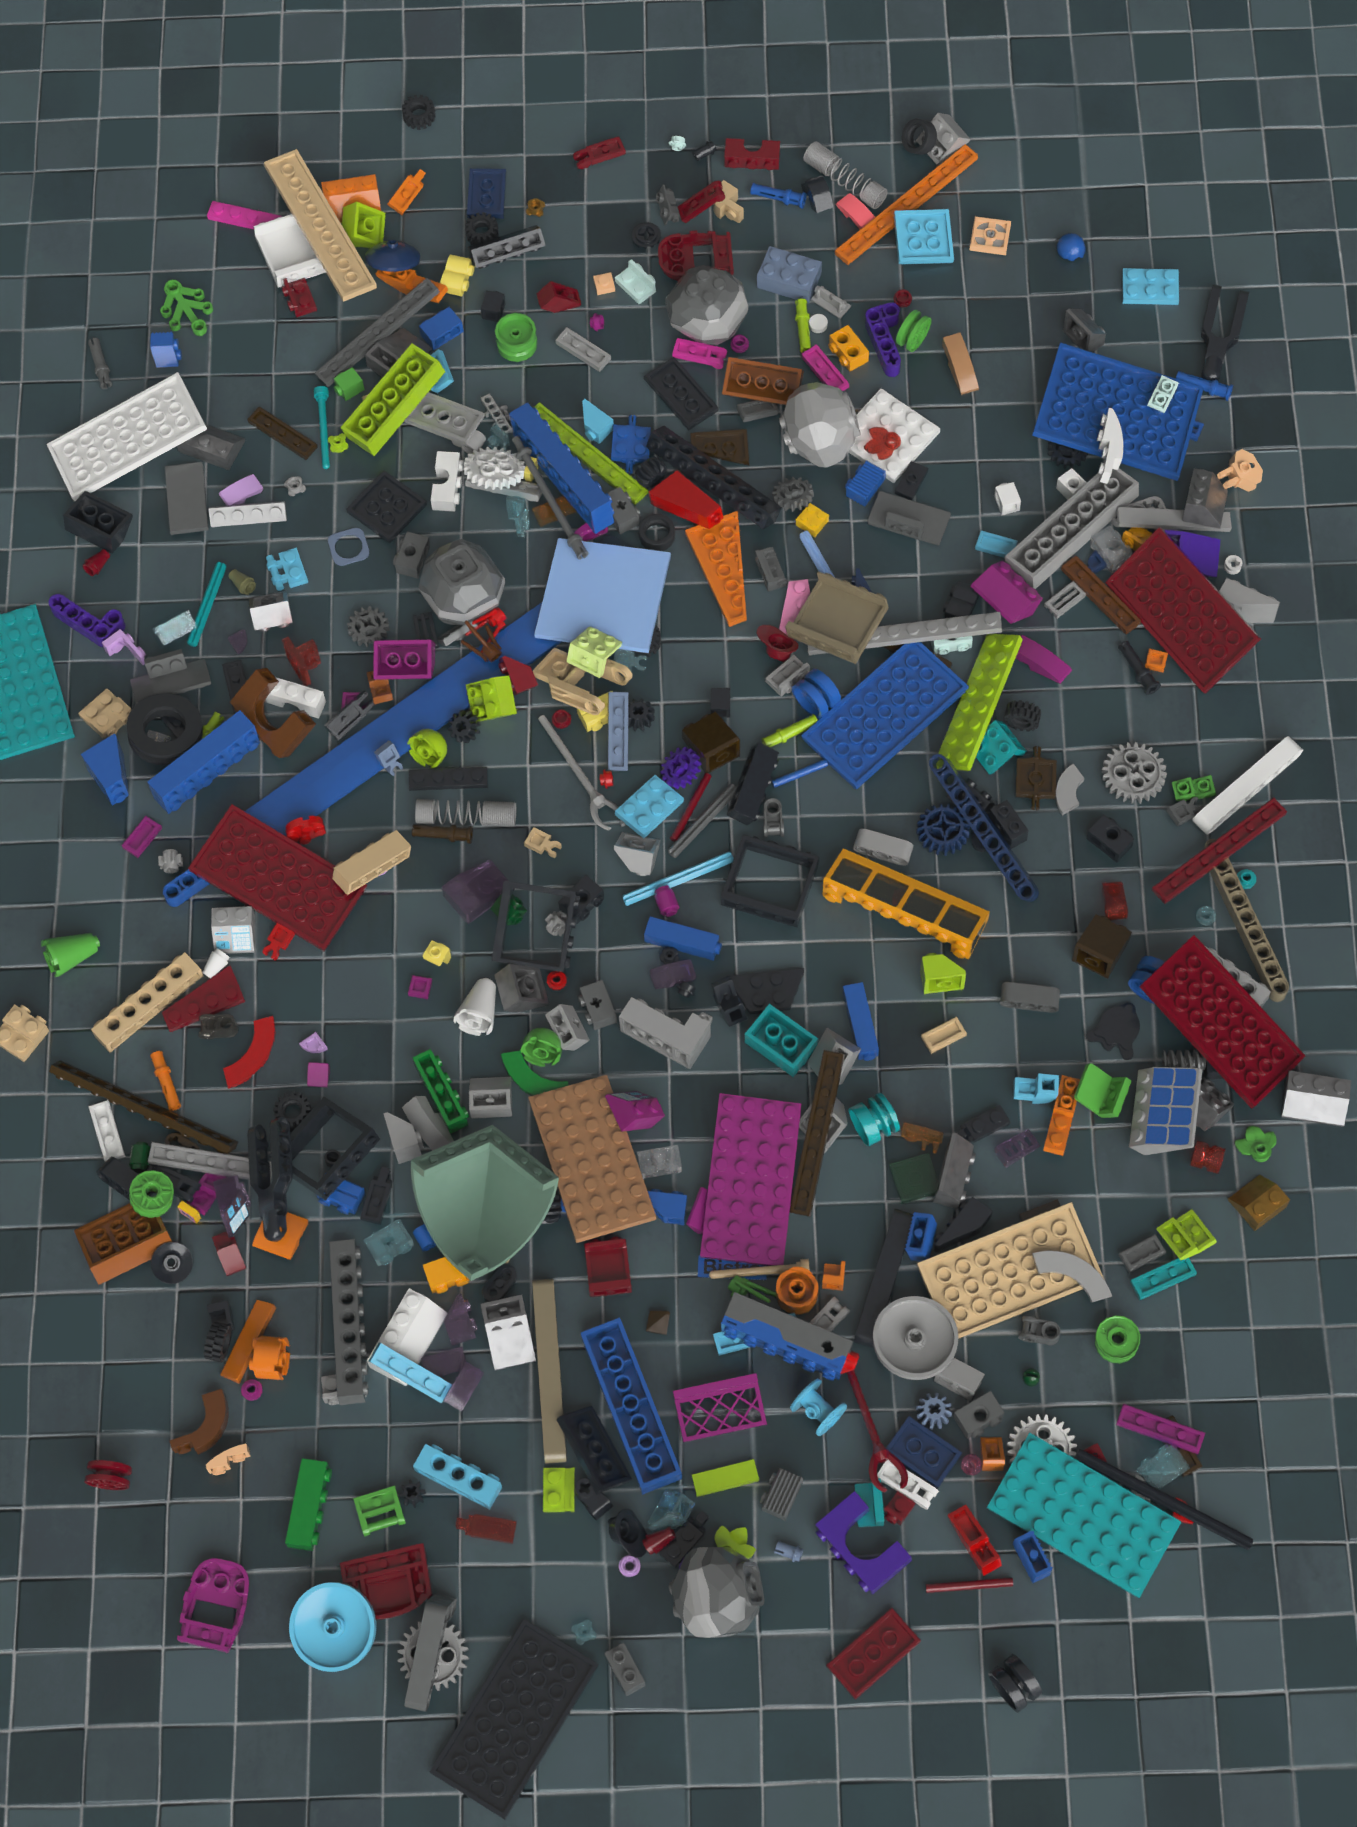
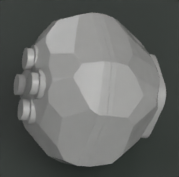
M818 382L805 384L797 388L788 397L784 413L779 418L780 425L785 431L783 438L785 444L789 447L790 453L799 454L818 467L826 468L843 460L855 443V438L861 435L856 412L848 393H843L839 388Z

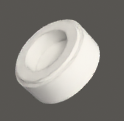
M815 314L810 318L809 328L812 332L822 333L827 329L828 320L824 315Z

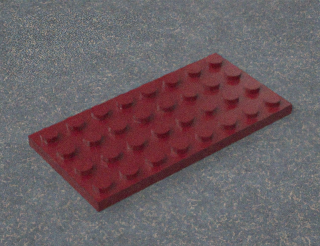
M1160 527L1105 582L1141 620L1143 626L1203 693H1207L1261 640V637Z
M231 804L188 867V870L245 905L252 906V909L275 923H279L292 930L295 935L324 952L367 888V884L347 895L332 879L335 865Z
M1195 935L1190 937L1139 986L1251 1109L1305 1057V1054Z

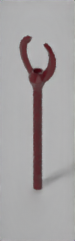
M855 1370L847 1372L848 1379L855 1393V1398L873 1444V1454L869 1462L871 1482L882 1492L888 1490L878 1480L877 1466L878 1463L889 1460L896 1466L901 1475L900 1488H905L908 1482L907 1470L903 1463L881 1443L859 1381L855 1375Z

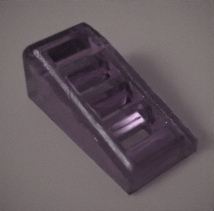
M1028 1129L996 1146L994 1152L1007 1168L1039 1148L1040 1144ZM1028 1137L1033 1145L1029 1146L1024 1138ZM1018 1141H1021V1143L1025 1147L1024 1150H1022L1020 1145L1017 1143ZM1012 1145L1016 1147L1018 1153H1015V1151L1011 1147ZM1005 1149H1008L1012 1156L1009 1157Z

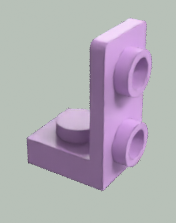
M121 629L102 642L105 652L109 656L118 653L126 646L139 662L145 665V652L140 646L136 647L133 644V638L128 633L124 634Z

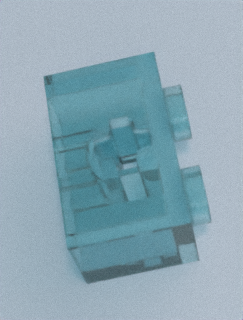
M400 1219L363 1240L377 1266L389 1264L394 1259L393 1257L398 1254L407 1253L414 1245L411 1236ZM390 1242L393 1246L390 1247L386 1243Z

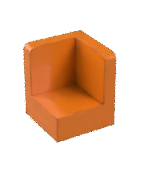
M841 1261V1265L824 1264L822 1289L843 1291L846 1261Z

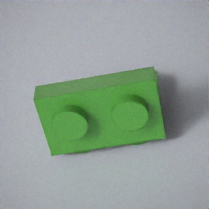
M1088 1063L1085 1066L1074 1098L1101 1118L1118 1117L1129 1091L1131 1080L1127 1077L1112 1078L1094 1064Z

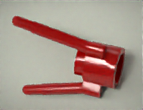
M496 607L487 614L472 621V625L477 624L474 627L476 630L486 623L491 627L497 626L493 632L494 637H496L499 631L506 625L503 622L506 620V615L500 608ZM471 630L465 633V635H470L472 633Z

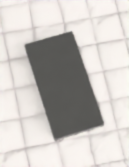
M196 462L165 466L170 534L209 530L203 463Z

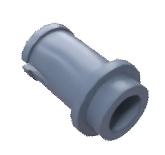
M779 1540L774 1554L790 1558L792 1562H799L803 1549L798 1545L795 1547Z

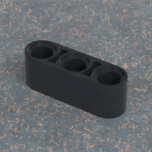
M111 1156L96 1173L103 1182L130 1201V1186L134 1178L139 1174ZM148 1192L147 1195L151 1196L154 1192Z

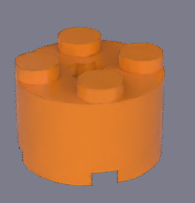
M792 1267L778 1277L776 1299L779 1307L788 1313L795 1312V1314L808 1313L814 1307L818 1299V1282L808 1269ZM796 1288L800 1289L798 1293L794 1292Z
M272 1336L254 1337L252 1344L254 1354L249 1360V1369L254 1370L255 1377L259 1379L283 1380L282 1375H287L290 1364V1353L286 1352V1346H290L286 1337Z

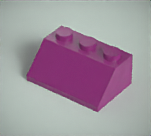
M1004 561L991 565L971 584V587L997 612H1000L1010 624L1033 615L1043 599L1036 589L1028 585L1024 578L1014 572L1010 565Z
M432 640L374 641V680L432 679L435 666V643Z

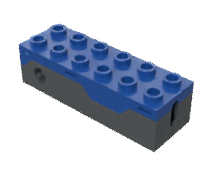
M734 1292L721 1322V1331L724 1332V1336L732 1340L739 1338L744 1341L745 1345L751 1348L756 1346L763 1348V1352L770 1356H775V1354L782 1356L785 1362L793 1365L795 1362L801 1364L804 1370L812 1373L818 1371L822 1373V1377L834 1381V1379L839 1380L841 1374L854 1370L860 1357L858 1353L852 1351L853 1341ZM824 1349H830V1353H825Z

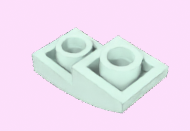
M1162 375L1147 406L1165 413L1179 383Z

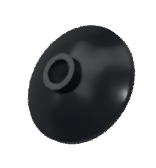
M177 1242L162 1244L155 1250L151 1258L153 1274L157 1279L167 1284H176L186 1279L193 1266L190 1251L184 1245ZM170 1258L174 1259L172 1266L167 1265V1261Z

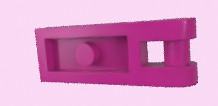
M677 338L672 356L678 359L710 365L716 369H722L724 365L723 359L726 358L728 351L722 347Z

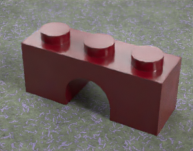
M726 138L725 167L779 170L780 141L762 140L761 148L751 152L745 149L744 139Z

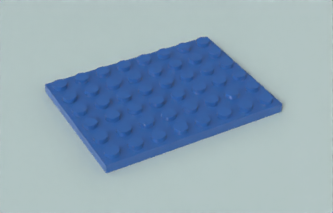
M1060 343L1032 436L1101 457L1103 450L1099 449L1100 441H1097L1099 431L1103 430V426L1100 423L1103 414L1106 415L1108 409L1112 408L1117 415L1123 435V457L1121 464L1178 481L1204 387L1163 375L1179 384L1165 413H1162L1147 405L1163 374Z

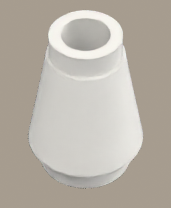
M216 949L214 952L212 951L202 973L211 979L228 964L227 961L230 957L219 949Z

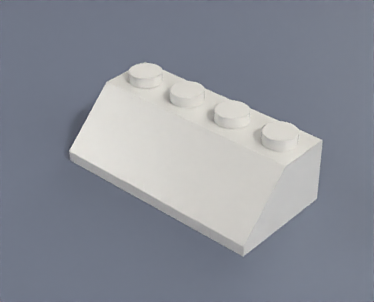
M409 1288L367 1360L369 1367L407 1386V1383L369 1362L371 1355L378 1343H382L419 1365L448 1313L427 1297Z

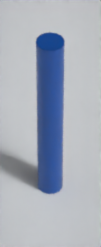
M824 759L774 779L771 782L772 786L776 788L827 767L828 763Z

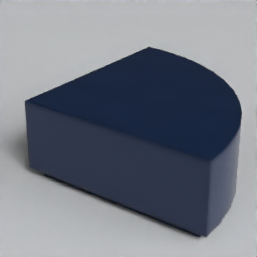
M1097 550L1090 555L1087 567L1094 574L1107 566Z

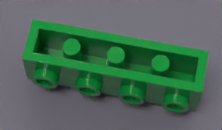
M429 1049L412 1057L414 1066L449 1133L452 1134L468 1126L467 1118H469V1114L464 1106H460L458 1102L460 1097L456 1089H451L449 1084L452 1082L447 1072L443 1073L440 1068L443 1065L439 1056H434L432 1050Z

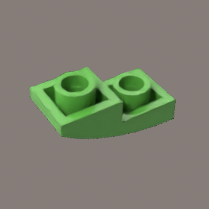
M1212 775L1194 780L1189 777L1172 782L1176 801H1189L1194 797L1203 799L1217 796Z

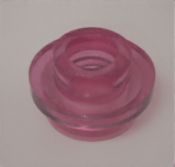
M968 1454L962 1459L961 1468L967 1475H977L982 1470V1462L977 1455Z

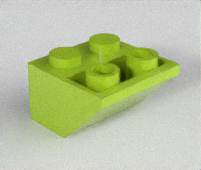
M509 675L466 684L470 710L473 713L472 716H478L476 722L517 714Z

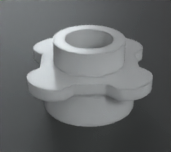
M298 476L291 477L284 483V486L288 489L289 496H295V494L303 493L306 490V487L302 484V478Z

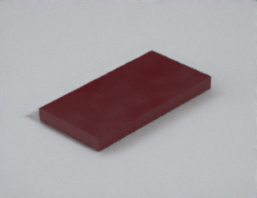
M891 1608L832 1659L826 1667L856 1700L913 1650L921 1640L895 1610Z

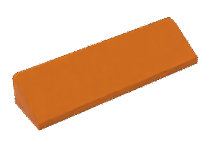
M260 1300L256 1301L220 1376L240 1384L249 1365V1360L254 1354L253 1339L254 1337L263 1336L276 1310L274 1304Z

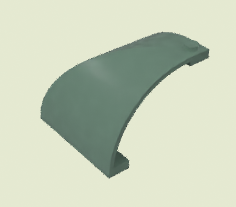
M494 1125L411 1160L413 1191L422 1220L442 1254L470 1281L500 1267L525 1246L545 1219L554 1200L559 1181L557 1175Z

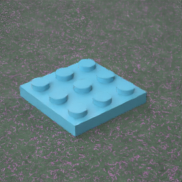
M949 209L894 211L899 264L953 263L954 253Z

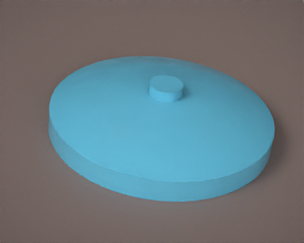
M341 1582L319 1584L307 1590L296 1602L289 1622L290 1639L296 1653L311 1667L327 1672L342 1671L358 1664L370 1651L376 1636L375 1613L366 1596L353 1586Z

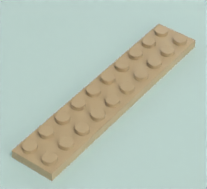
M296 149L265 161V169L342 301L344 302L376 289V282L298 150Z

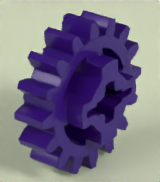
M678 747L676 753L671 751V756L665 757L667 762L661 764L664 770L660 771V773L663 775L662 780L671 788L679 789L681 786L684 789L686 783L691 785V780L697 779L695 774L701 772L698 766L702 765V763L699 761L700 757L691 748L683 747L681 750Z

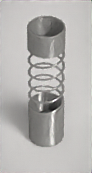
M815 141L806 149L803 156L804 162L825 176L830 175L832 181L838 180V185H845V189L847 191L852 190L854 196L860 195V200L871 208L877 209L884 202L887 196V189L875 181L871 182V178L866 180L859 194H854V189L863 180L864 173L858 176L852 189H847V183L853 179L857 172L856 168L849 173L845 184L839 183V179L847 172L849 163L845 164L841 169L838 178L833 179L832 174L841 165L842 158H839V156ZM848 165L845 172L841 175L843 169ZM855 170L853 176L849 179L850 175ZM860 176H862L861 180H860L859 183L856 185L858 179L860 178ZM870 180L869 184H868V185L865 187V189L863 190V188H864V186L866 185V183Z
M434 799L416 800L415 821L417 824H434L438 811L441 825L446 821L447 812L451 825H454L456 822L457 814H459L461 825H464L469 812L470 823L474 826L479 811L482 826L515 827V802L484 801L481 818L480 801H478L475 821L472 823L470 801L468 800L465 820L462 823L460 802L458 800L454 822L452 823L449 800H447L445 817L442 823L439 800H437V804Z

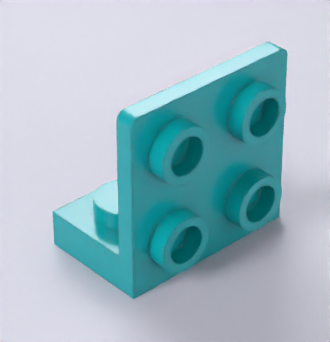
M994 720L986 730L976 758L988 774L992 775L1013 755L1022 757L1027 751L1004 722Z

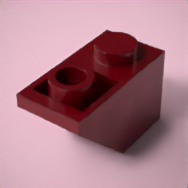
M507 656L499 659L500 663L498 666L500 672L505 674V676H510L514 696L538 685L530 666Z

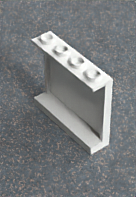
M292 214L254 226L256 241L278 288L284 286V278H287L288 283L302 278L307 279L326 273Z

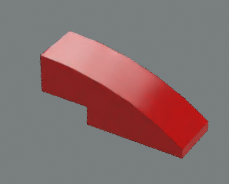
M966 1504L948 1514V1518L983 1576L1002 1566L1000 1556L989 1542L987 1534Z

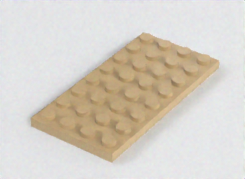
M1072 1202L917 1263L930 1298L941 1304L953 1317L958 1330V1339L1083 1289L1076 1280L1069 1276L1058 1273L1038 1274L1032 1253L1060 1251L1072 1254L1089 1263L1103 1277Z

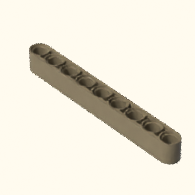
M1209 839L1205 843L1204 849L1217 839ZM1228 857L1217 865L1224 867L1225 870H1219L1215 867L1209 872L1261 982L1271 991L1269 998L1274 1002H1281L1285 999L1289 990L1288 981ZM1225 883H1230L1233 887H1227ZM1233 900H1238L1241 904L1237 905L1233 903ZM1245 917L1249 919V922H1244L1241 918ZM1249 935H1255L1258 939H1251ZM1262 952L1266 957H1260L1257 953ZM1266 970H1272L1275 974L1270 975ZM1279 987L1283 992H1277L1274 988Z
M554 1279L532 1280L545 1464L567 1462L565 1435L556 1420L564 1414Z

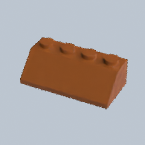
M728 357L722 395L786 405L788 397L797 388L802 386L804 372L798 368Z

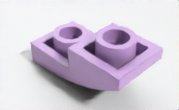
M254 474L226 487L219 495L227 506L240 505L245 503L246 498L262 493L263 487Z

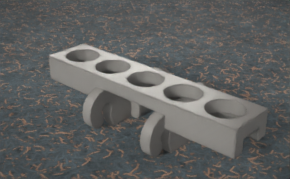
M490 393L481 397V401L487 409L485 412L486 418L490 414L495 421L492 428L496 429L498 427L503 437L508 433H513L511 426L507 422L510 421L507 405L498 407ZM489 398L491 402L486 403L485 399ZM506 426L508 430L504 431L502 427Z

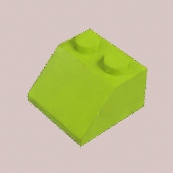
M359 202L343 207L342 226L354 247L371 248L383 242L385 212Z
M929 953L922 957L920 974L924 994L964 989L966 971L943 954Z

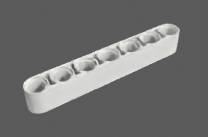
M1287 736L1197 813L1192 821L1206 835L1210 834L1301 755L1303 749Z

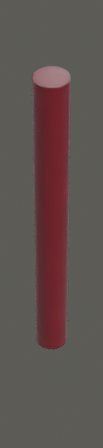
M705 773L670 837L672 841L675 842L683 832L712 778L710 774Z
M1013 1578L925 1584L926 1593L1013 1586Z

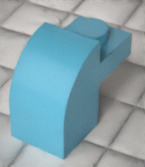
M1038 1073L1036 1079L1015 1077L1013 1099L1032 1101V1104L1053 1102L1058 1096L1059 1075Z

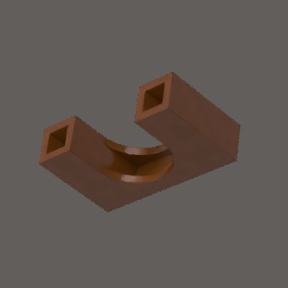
M268 668L256 669L230 703L234 706L236 712L240 710L254 724L260 740L269 746L275 756L278 758L288 757L316 723L305 710L294 711L280 728L272 726L266 719L264 703L279 681Z

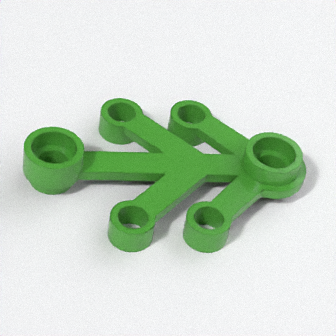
M169 280L164 287L167 297L164 306L160 309L162 317L169 318L172 316L171 306L175 298L178 304L173 318L169 321L170 329L172 331L180 330V319L184 311L192 323L193 333L197 336H203L207 332L206 323L204 320L198 319L191 308L202 310L204 314L208 315L213 312L212 304L210 302H199L205 297L202 289L182 287L181 283L177 280ZM182 295L193 296L194 300L184 299Z

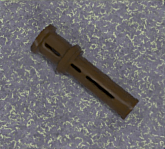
M413 824V837L449 839L451 842L466 841L468 844H471L473 840V826L465 828L457 827L456 825L440 827Z

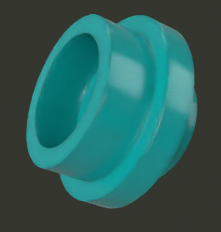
M1244 869L1237 874L1243 889H1250L1255 885L1256 875L1251 870ZM1247 876L1250 878V880L1246 881L1243 879V877Z

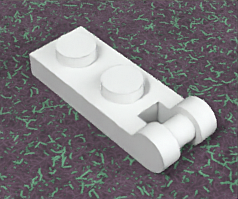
M889 1460L885 1461L877 1474L878 1478H881L883 1483L899 1491L923 1509L928 1510L932 1497H936L939 1491L908 1470L907 1485L905 1488H900L901 1475L898 1469ZM920 1488L925 1491L923 1497L917 1494Z

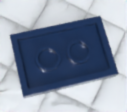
M470 168L467 218H471V215L476 217L478 212L480 215H482V212H485L486 216L491 214L495 219H504L506 169Z
M910 1416L887 1446L889 1452L895 1455L906 1468L937 1489L962 1455L961 1451Z

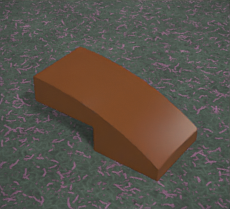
M374 671L366 672L374 704L393 700L389 681L374 680Z

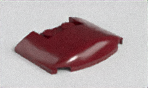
M424 1543L340 1563L343 1583L353 1586L366 1596L372 1605L376 1620L393 1618L408 1613L432 1596Z

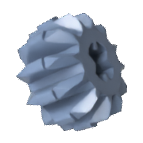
M929 1393L926 1394L927 1400L920 1398L919 1402L921 1405L916 1406V1411L920 1412L917 1414V1419H923L921 1424L923 1426L930 1423L929 1429L931 1430L934 1424L937 1425L938 1429H941L942 1423H949L947 1417L952 1416V1412L949 1410L952 1406L951 1403H945L947 1399L945 1396L938 1399L939 1393H935L934 1398ZM935 1408L938 1409V1412H937V1413H936V1412H934L933 1414L930 1413V1410H931V1409H932V1410H934Z

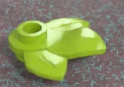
M721 1526L715 1534L717 1547H730L748 1559L756 1551V1548L746 1544L748 1534L745 1527L729 1532L724 1526Z

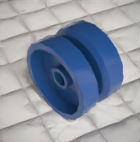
M815 668L805 675V680L801 679L792 686V692L797 702L809 715L814 714L817 719H820L828 712V707L833 708L841 701V695L835 684L827 675Z
M1152 956L1142 957L1137 965V971L1133 972L1128 981L1130 989L1142 999L1155 1004L1139 986L1165 961Z

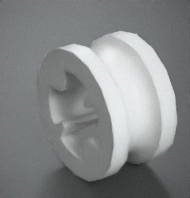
M1236 555L1228 556L1224 564L1225 571L1229 574L1239 573L1242 567L1241 558ZM1231 562H1235L1236 566L1232 567Z

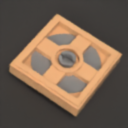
M975 216L970 251L1006 255L1011 221Z

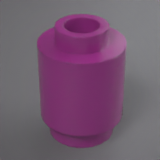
M662 886L655 890L654 898L661 915H666V917L675 915L680 907L674 891L669 886Z

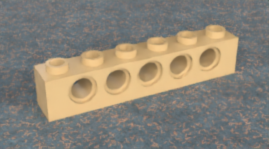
M186 953L178 955L168 967L159 970L151 981H146L140 990L135 994H130L119 1007H114L107 1017L97 1021L91 1029L95 1038L111 1053L203 977L201 969ZM182 973L179 978H173L175 974ZM166 986L163 991H158L159 987ZM151 999L147 1004H142L143 1000ZM131 1011L135 1012L131 1017L126 1016ZM119 1024L117 1029L111 1030L113 1025Z

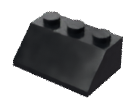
M84 491L66 511L63 518L66 531L113 554L124 541L133 514Z

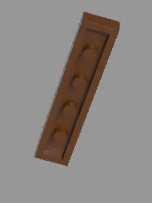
M1074 556L1061 567V570L1086 593V596L1125 635L1140 625L1141 620L1077 556Z

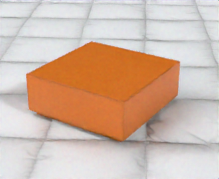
M1149 649L1145 667L1163 673L1168 653Z

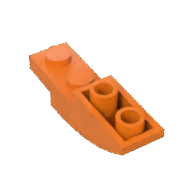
M412 269L396 272L377 270L375 273L385 283L406 295L426 279L416 275L415 270ZM430 280L440 291L430 301L439 304L448 291L447 286Z
M1062 1075L1043 1151L1061 1156L1064 1155L1077 1103L1074 1095L1080 1079Z

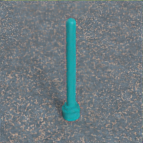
M318 386L313 391L319 410L322 467L328 469L330 467L325 401L329 397V391L325 386Z

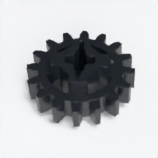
M1048 442V456H1051V462L1057 461L1056 466L1063 464V468L1066 469L1067 465H1070L1073 469L1074 464L1081 466V461H1086L1088 453L1080 451L1078 454L1077 449L1058 444L1059 447L1056 450L1057 443Z

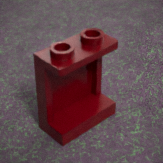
M612 1237L608 1241L593 1239L585 1243L590 1297L632 1293L626 1239Z

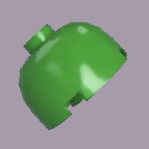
M535 1028L525 1035L520 1051L521 1053L523 1052L524 1059L533 1065L545 1067V1063H552V1066L560 1060L562 1053L561 1041L557 1033L551 1029Z

